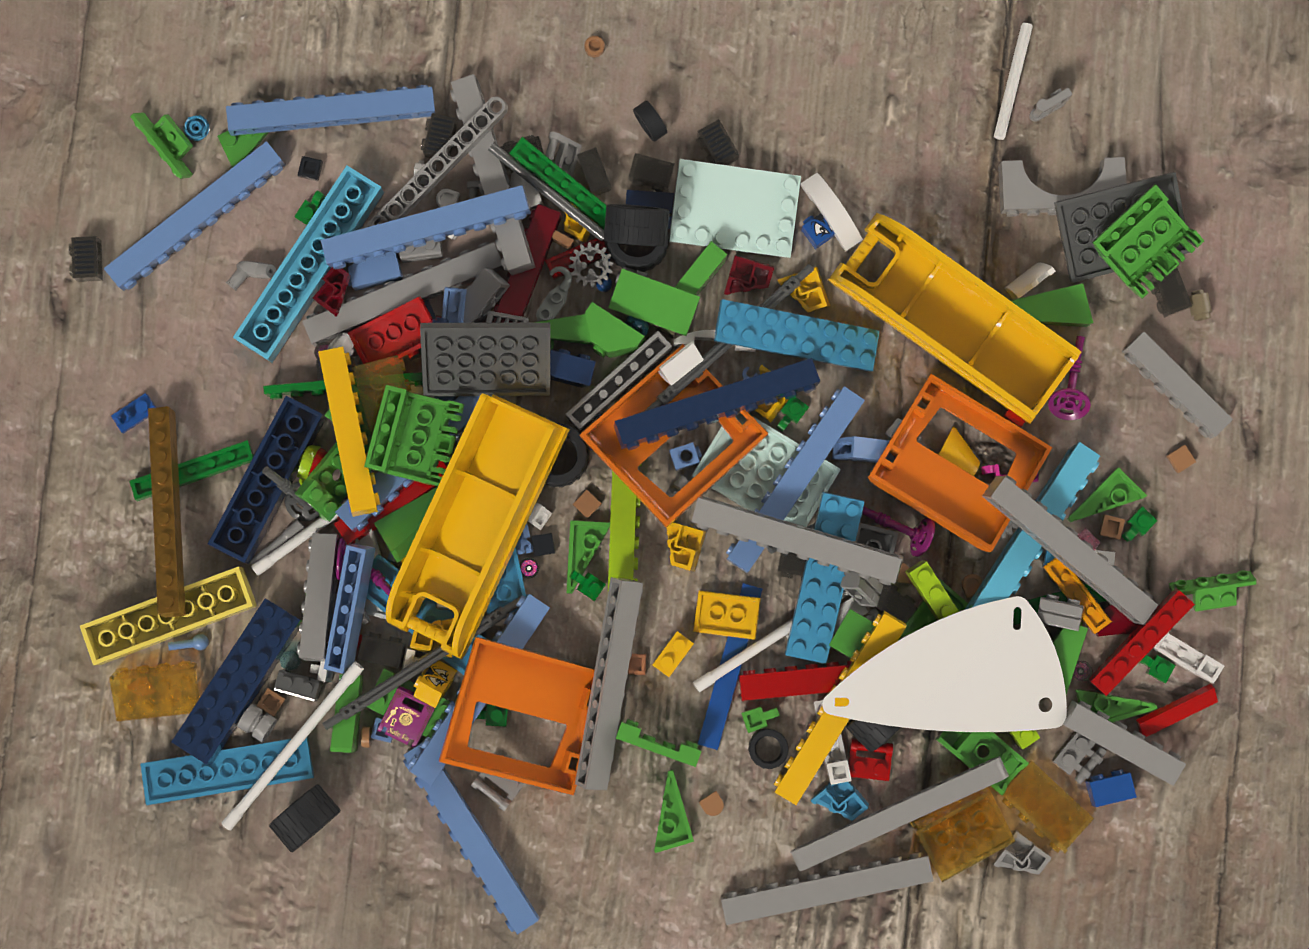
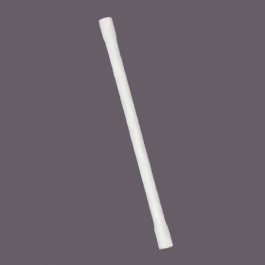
M348 498L342 501L341 504L343 505L348 500ZM336 514L330 522L320 517L269 555L254 563L251 568L257 576L261 575L272 567L275 562L312 537V533H317L339 516Z
M845 590L843 591L842 599L849 595ZM793 619L711 672H707L693 681L698 692L700 693L728 672L789 634Z
M354 661L343 674L342 679L238 805L221 822L223 827L231 831L239 822L245 811L349 685L362 673L364 668L359 663Z

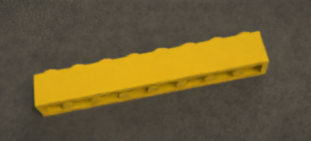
M343 347L318 351L352 516L378 512L377 505H381L378 492L374 493L372 486L376 485L374 472H369V468L364 467L368 452L365 453L364 445L368 444L366 432L361 433L360 425L364 424L362 413H357L356 405L360 403L357 392L353 393L352 385H355L353 372L349 373L347 365H351L349 352L345 353Z

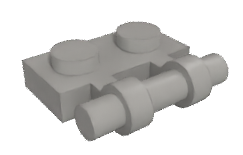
M1075 732L1052 762L1068 775L1075 769L1079 774L1074 780L1081 784L1085 778L1088 779L1091 776L1090 772L1097 764L1100 765L1103 761L1102 757L1107 751L1100 747L1095 753L1091 750L1095 742ZM1087 755L1091 759L1082 767L1079 763Z

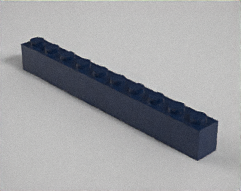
M810 358L616 420L614 422V429L621 449L627 448L632 450L639 447L640 443L646 441L648 444L660 440L659 437L665 435L672 437L679 434V431L683 429L691 431L698 428L699 424L705 422L707 425L719 421L718 418L724 416L731 418L738 415V412L742 410L750 412L757 409L758 405L764 403L766 406L772 405L777 402V399L783 397L790 399L797 396V393L801 391L805 393L816 390L820 383V378L814 362Z

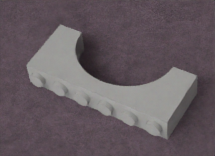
M1125 157L1104 158L1100 162L1099 173L1094 184L1088 189L1072 195H1055L1038 188L1026 175L1022 160L1001 161L998 166L1001 214H1007L1008 217L1019 216V213H1027V216H1037L1039 213L1046 212L1047 215H1056L1054 202L1126 184Z

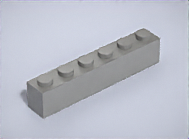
M657 331L566 413V417L581 432L672 350V345Z
M1145 332L1139 334L1122 351L1125 354L1124 358L1130 364H1135L1140 369L1139 373L1144 378L1150 379L1154 383V388L1159 393H1164L1169 398V403L1173 407L1179 408L1184 413V418L1190 423H1194L1199 428L1200 434L1204 437H1209L1210 439L1216 437L1233 420Z
M312 533V539L309 540L310 560H307L306 563L308 578L304 582L306 596L305 601L302 602V613L304 614L303 621L300 622L299 626L301 641L297 645V654L304 661L325 662L338 585L336 566L338 545L341 537L337 534Z
M1081 700L1079 703L1071 701L1067 708V717L1063 725L1167 783L1175 785L1186 765L1180 760L1182 756L1172 750L1169 753L1163 751L1164 746L1153 740L1151 743L1145 741L1146 736L1135 730L1133 733L1127 731L1128 726L1117 720L1115 723L1109 721L1110 716L1099 710L1097 713L1091 711L1092 706Z

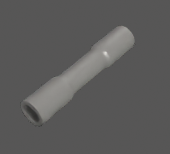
M298 519L295 520L277 539L262 549L250 562L254 564L264 556L269 555L305 529L304 525Z

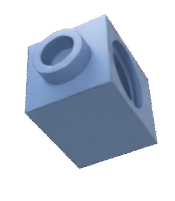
M693 442L669 450L675 471L697 465L700 462L699 458H702L699 446L695 447ZM683 451H689L692 454V459L685 462L681 459L680 454Z

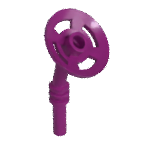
M1077 336L1075 347L1082 352L1085 337ZM1082 353L1069 370L1067 388L1054 392L1048 401L1050 412L1063 420L1080 419L1090 410L1091 402L1089 397L1084 392L1075 389L1077 376L1081 371L1079 368H1081L1080 364H1082ZM1058 396L1057 404L1054 405V399ZM1082 400H1085V406L1080 409ZM1061 408H1064V409H1067V410H1072V409H1073V412H1074V413L1062 412V411H1060V409H1061Z
M865 506L863 507L862 515L875 520V523L883 525L885 528L888 526L908 535L911 539L910 553L912 556L920 557L929 548L935 533V522L926 517L920 521L916 528L912 529L891 519V516H887V514L878 513Z
M340 538L338 545L337 580H340L346 550V543L343 538ZM372 568L370 580L376 586H380L389 596L392 587L386 581V577L378 569Z

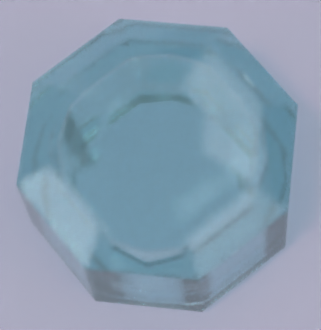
M294 650L284 652L280 658L281 667L287 671L298 669L302 662Z

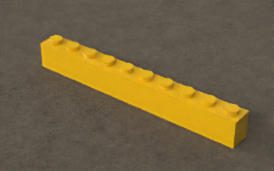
M886 611L882 615L878 613L872 622L874 628L871 633L867 631L861 640L863 646L860 651L856 649L851 656L850 661L852 663L850 667H845L839 676L841 679L840 683L872 657L896 643L906 629V623ZM835 698V706L849 705V699ZM822 705L817 712L819 715L816 722L811 721L806 730L808 732L805 740L801 738L795 748L797 753L794 758L790 756L784 766L787 768L783 775L779 774L774 782L776 786L775 793L795 805L801 799L849 721L848 718L827 714Z

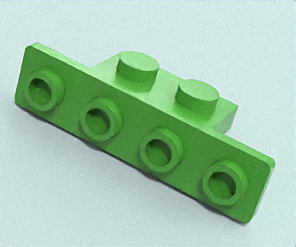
M133 113L130 116L135 126L144 133L147 141L155 147L161 159L170 166L175 176L183 179L190 178L193 175L181 160L193 145L169 114L163 115L155 125L145 113Z
M1239 571L1232 574H1218L1212 577H1198L1192 580H1178L1169 583V588L1171 592L1177 588L1184 595L1193 594V603L1195 604L1193 608L1197 612L1236 606L1237 587L1256 585L1257 580L1250 571Z

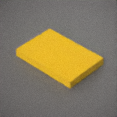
M699 590L693 632L756 640L761 598Z

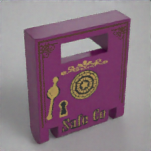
M398 686L377 731L381 732L386 727L385 735L406 745L412 739L414 741L411 747L415 748L435 708L413 696L415 692ZM404 698H410L424 705L422 711L402 703Z

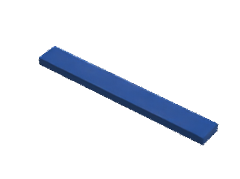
M743 583L739 595L760 598L763 589ZM728 636L720 665L745 650L749 639ZM741 665L715 681L698 745L718 750Z

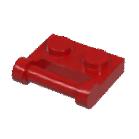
M851 739L848 760L851 777L889 781L893 743L883 744L873 751L885 753L884 759L856 756L857 750H868L857 739Z

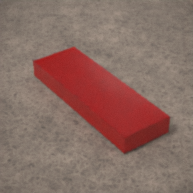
M595 238L588 241L591 242L592 247H595L598 243L600 250L605 247V253H609L603 240L601 242ZM585 242V243H583L582 245H583L585 248H587V247H588V242ZM580 245L545 260L549 271L555 267H565L570 273L573 272L574 268H569V265L574 263L570 257L576 256L574 250L581 251ZM600 253L594 255L593 261H589L585 254L580 255V261L586 262L587 265L602 259ZM556 272L552 275V278L555 280L564 276V274Z

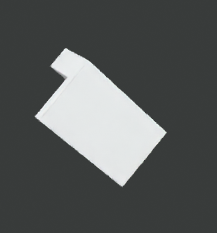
M691 341L662 364L658 372L672 386L701 363L703 358Z

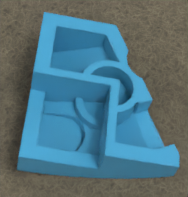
M850 781L831 785L829 782L810 800L813 804L816 805L817 803L824 806L829 811L839 813L851 821L869 808V803Z

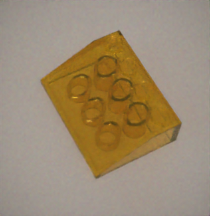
M988 787L909 822L942 882L1016 842Z

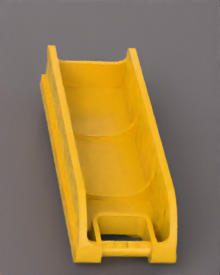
M876 213L864 229L868 234L846 264L839 263L828 281L1003 407L1010 409L1020 416L1027 424H1031L1082 352L899 222ZM879 241L893 251L894 258L876 282H869L856 273V271Z
M484 393L480 395L392 585L386 606L387 623L405 632L412 629L442 644L441 649L463 659L570 429L494 394L492 397ZM425 598H429L454 612V619L448 632L416 617Z

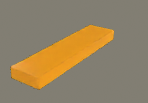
M1057 558L1052 559L1043 566L1067 599L1079 600L1080 605L1084 606L1082 619L1093 634H1096L1112 622L1079 577Z

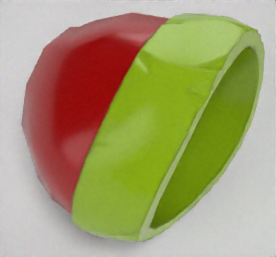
M310 445L306 448L296 476L299 478L300 485L303 484L328 453L321 446Z

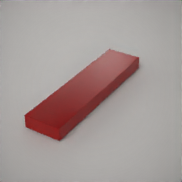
M1210 683L1137 719L1140 733L1148 737L1217 703L1218 699L1215 688Z

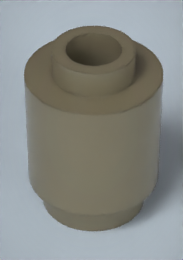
M1203 290L1191 292V296L1187 298L1191 317H1194V321L1211 318L1212 308L1209 294L1204 293Z

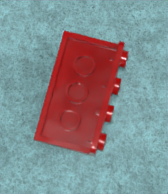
M418 296L348 332L347 334H349L366 368V375L372 373L375 376L384 371V366L390 364L393 367L402 362V357L408 355L410 358L420 353V323H428L433 319L421 296Z

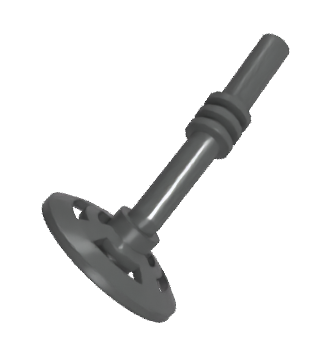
M268 466L263 469L262 473L275 482L277 487L286 494L285 506L293 518L299 521H312L320 516L317 511L310 515L308 510L313 507L294 494L297 491L296 488L301 486L299 481L293 484L288 479L279 476ZM296 503H299L301 506H303V509H300ZM291 505H293L297 511L302 512V516L295 513L291 508Z

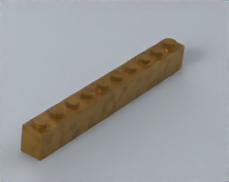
M169 406L148 408L158 614L164 618L186 616L176 414Z

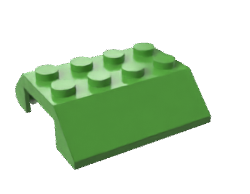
M1156 184L1092 242L1100 257L1122 282L1141 299L1149 293L1146 288L1150 291L1155 288L1153 283L1145 277L1148 273L1161 282L1164 279L1162 274L1168 276L1180 264L1178 260L1181 262L1185 260L1183 253L1176 249L1178 245L1181 244L1188 252L1192 253L1195 251L1192 244L1198 248L1204 242L1198 232L1190 229L1167 203L1169 199Z
M386 385L364 467L385 474L439 486L442 477L438 475H444L446 471L444 468L438 467L439 461L450 462L451 458L444 456V454L452 455L456 437L449 435V433H458V429L452 426L448 427L450 420L461 421L462 417L455 415V413L463 414L465 405L450 400L443 401L411 393L406 389Z

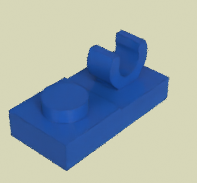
M145 393L111 415L121 433L124 434L148 418V408H156L148 394Z

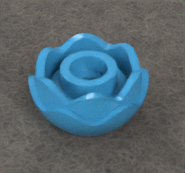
M200 115L189 117L183 127L187 137L194 141L204 139L210 129L207 120Z
M632 316L626 318L625 324L642 335H647L649 330L648 322Z

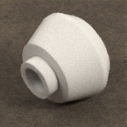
M341 333L329 344L327 350L343 347L344 352H349L351 356L354 352L352 349L354 345L349 334Z

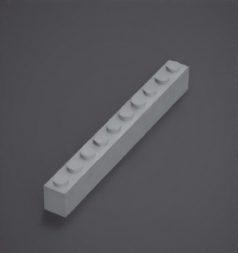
M474 74L451 82L453 88L450 90L451 97L454 102L457 101L458 108H456V113L459 120L463 121V125L485 104L479 81ZM481 117L479 119V127L482 128L487 125V118ZM493 128L469 152L470 157H473L475 164L472 166L475 175L480 178L481 182L478 183L482 195L511 188L504 163L488 151L494 142L498 145ZM470 131L464 135V138H468L469 142L473 139V134ZM508 219L502 225L490 224L493 233L496 232L498 237L495 242L498 251H502L504 258L501 259L505 271L508 270L511 275H515L536 268L521 219Z
M485 242L480 244L476 250H465L459 253V257L443 259L435 267L432 265L426 266L418 274H407L402 277L401 281L396 283L390 281L385 283L383 288L379 290H368L364 292L362 297L348 298L344 301L345 304L341 305L337 317L326 310L320 314L318 312L312 313L302 322L311 344L316 347L335 339L341 333H348L418 296H421L424 302L444 294L445 287L459 288L475 281L476 274L484 268L493 269L496 272L504 268L494 242L491 244Z
M1007 475L995 477L982 497L1133 623L1145 625L1158 606L1152 600L1154 597L1151 594L1141 591L1138 588V583L1123 576L1124 572L1117 566L1110 565L1106 556L1092 550L1093 546L1089 542L1079 539L1077 537L1078 533L1070 527L1066 528L1062 524V519L1046 511L1048 508L1041 502H1035L1031 498L1032 494L1016 486L1017 482Z
M704 496L698 497L691 521L697 523L696 527L708 530L710 527L716 529V533L728 536L730 533L736 535V539L744 542L749 540L756 541V545L760 547H776V551L783 554L792 552L797 554V557L800 559L809 560V558L818 560V564L827 567L832 564L838 566L837 569L842 572L850 573L851 570L858 572V576L862 578H878V582L885 585L897 582L904 556Z
M613 577L610 579L575 780L576 785L587 790H607L610 781V770L614 759L613 753L617 740L618 725L621 719V707L625 696L624 690L628 678L629 662L632 656L631 650L635 637L637 617L639 615V604L643 593V583L631 579Z
M921 851L910 853V857L904 859L901 856L889 858V862L881 863V860L869 862V866L866 867L853 865L849 866L847 871L840 872V869L827 871L828 875L810 874L807 875V879L800 881L798 878L787 879L786 884L778 885V882L765 884L766 888L757 889V886L746 888L743 893L737 894V891L726 892L724 897H720L726 925L933 882L929 857L926 854H922Z

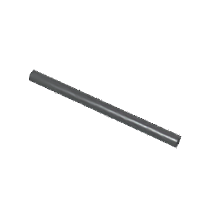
M495 142L488 149L490 153L602 242L604 239L603 229Z

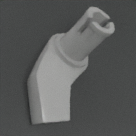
M241 261L236 264L237 270L226 284L237 291L247 277L269 279L276 273V268L274 265L267 263Z

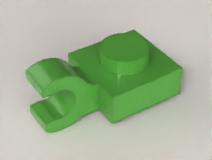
M760 706L741 713L748 733L768 727L766 720L780 716L777 707L763 712Z

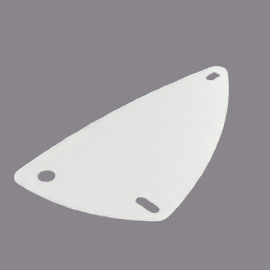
M1020 596L1001 599L960 611L909 634L856 669L837 685L822 702L824 711L830 715L888 726L936 731L1010 732L1051 729L1062 726L1067 717L1064 678L1055 647L1035 610L1025 598ZM1016 607L1021 608V628L1019 630L1013 628V614ZM1045 697L1052 701V708L1048 712H1042L1039 709V701ZM835 698L849 699V705L835 706Z

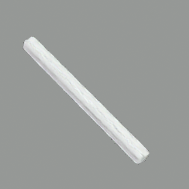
M1022 23L994 133V138L1004 140L1033 27L1030 23Z

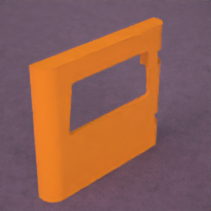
M683 344L580 434V437L666 528L768 435V432L746 410L738 412V414L741 413L747 419L743 425L735 418L736 416L718 418V422L732 438L733 443L673 497H669L638 470V466L671 437L665 435L659 437L660 440L650 444L646 441L640 443L639 447L632 450L627 448L621 449L614 429V422L645 411L657 400L656 397L670 385L660 376L658 372L660 370L659 367L684 348ZM706 369L702 372L703 375L693 380L668 404L723 387V385Z
M930 374L868 476V479L880 489L978 549L992 552L1010 519L982 497L989 485L917 442V437L937 411L943 408L1014 451L1016 455L1007 476H1010L1017 482L1016 486L1027 491L1053 447L933 374ZM921 400L927 404L925 409L918 406ZM889 452L895 456L893 462L886 459Z
M475 637L438 761L574 795L577 786L575 784L589 706L587 703L591 694L595 669ZM482 702L566 724V729L551 766L545 767L468 747L476 703ZM572 757L578 758L576 769L569 767Z

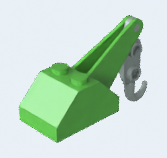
M555 267L550 271V275L556 272L563 273L565 279L562 284L549 292L537 310V321L533 322L550 323V340L592 345L594 352L602 358L605 355L613 358L633 354L645 343L644 335L591 302L585 314L555 319L566 302L568 289L572 282V275L565 267Z

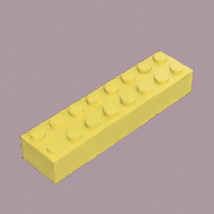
M238 566L185 586L186 616L164 618L159 615L157 597L80 625L93 665L108 663L257 607L244 568Z

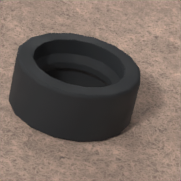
M644 101L633 109L639 124L652 141L655 142L667 134L665 124L648 101Z
M763 729L755 733L749 742L748 748L750 758L763 769L779 767L785 762L789 750L786 738L774 729ZM763 737H774L780 743L781 752L773 761H764L757 755L756 745Z

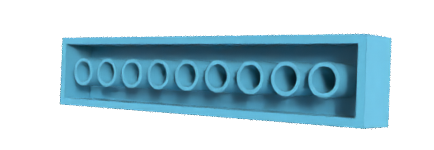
M346 165L233 336L235 340L273 363L314 299L312 297L324 285L325 281L322 278L331 269L326 264L321 240L361 229L385 193L381 186Z
M1081 442L1071 446L1035 502L1038 501L1048 508L1046 510L1048 513L1058 516L1063 521L1066 516L1064 511L1068 507H1072L1077 500L1076 493L1079 490H1083L1088 483L1087 476L1093 473L1100 463L1097 461L1100 455ZM1018 527L964 610L1006 599L1011 594H1015L1021 586L1019 583L1020 579L1023 576L1026 577L1031 571V562L1034 559L1037 560L1044 550L1041 548L1042 546Z

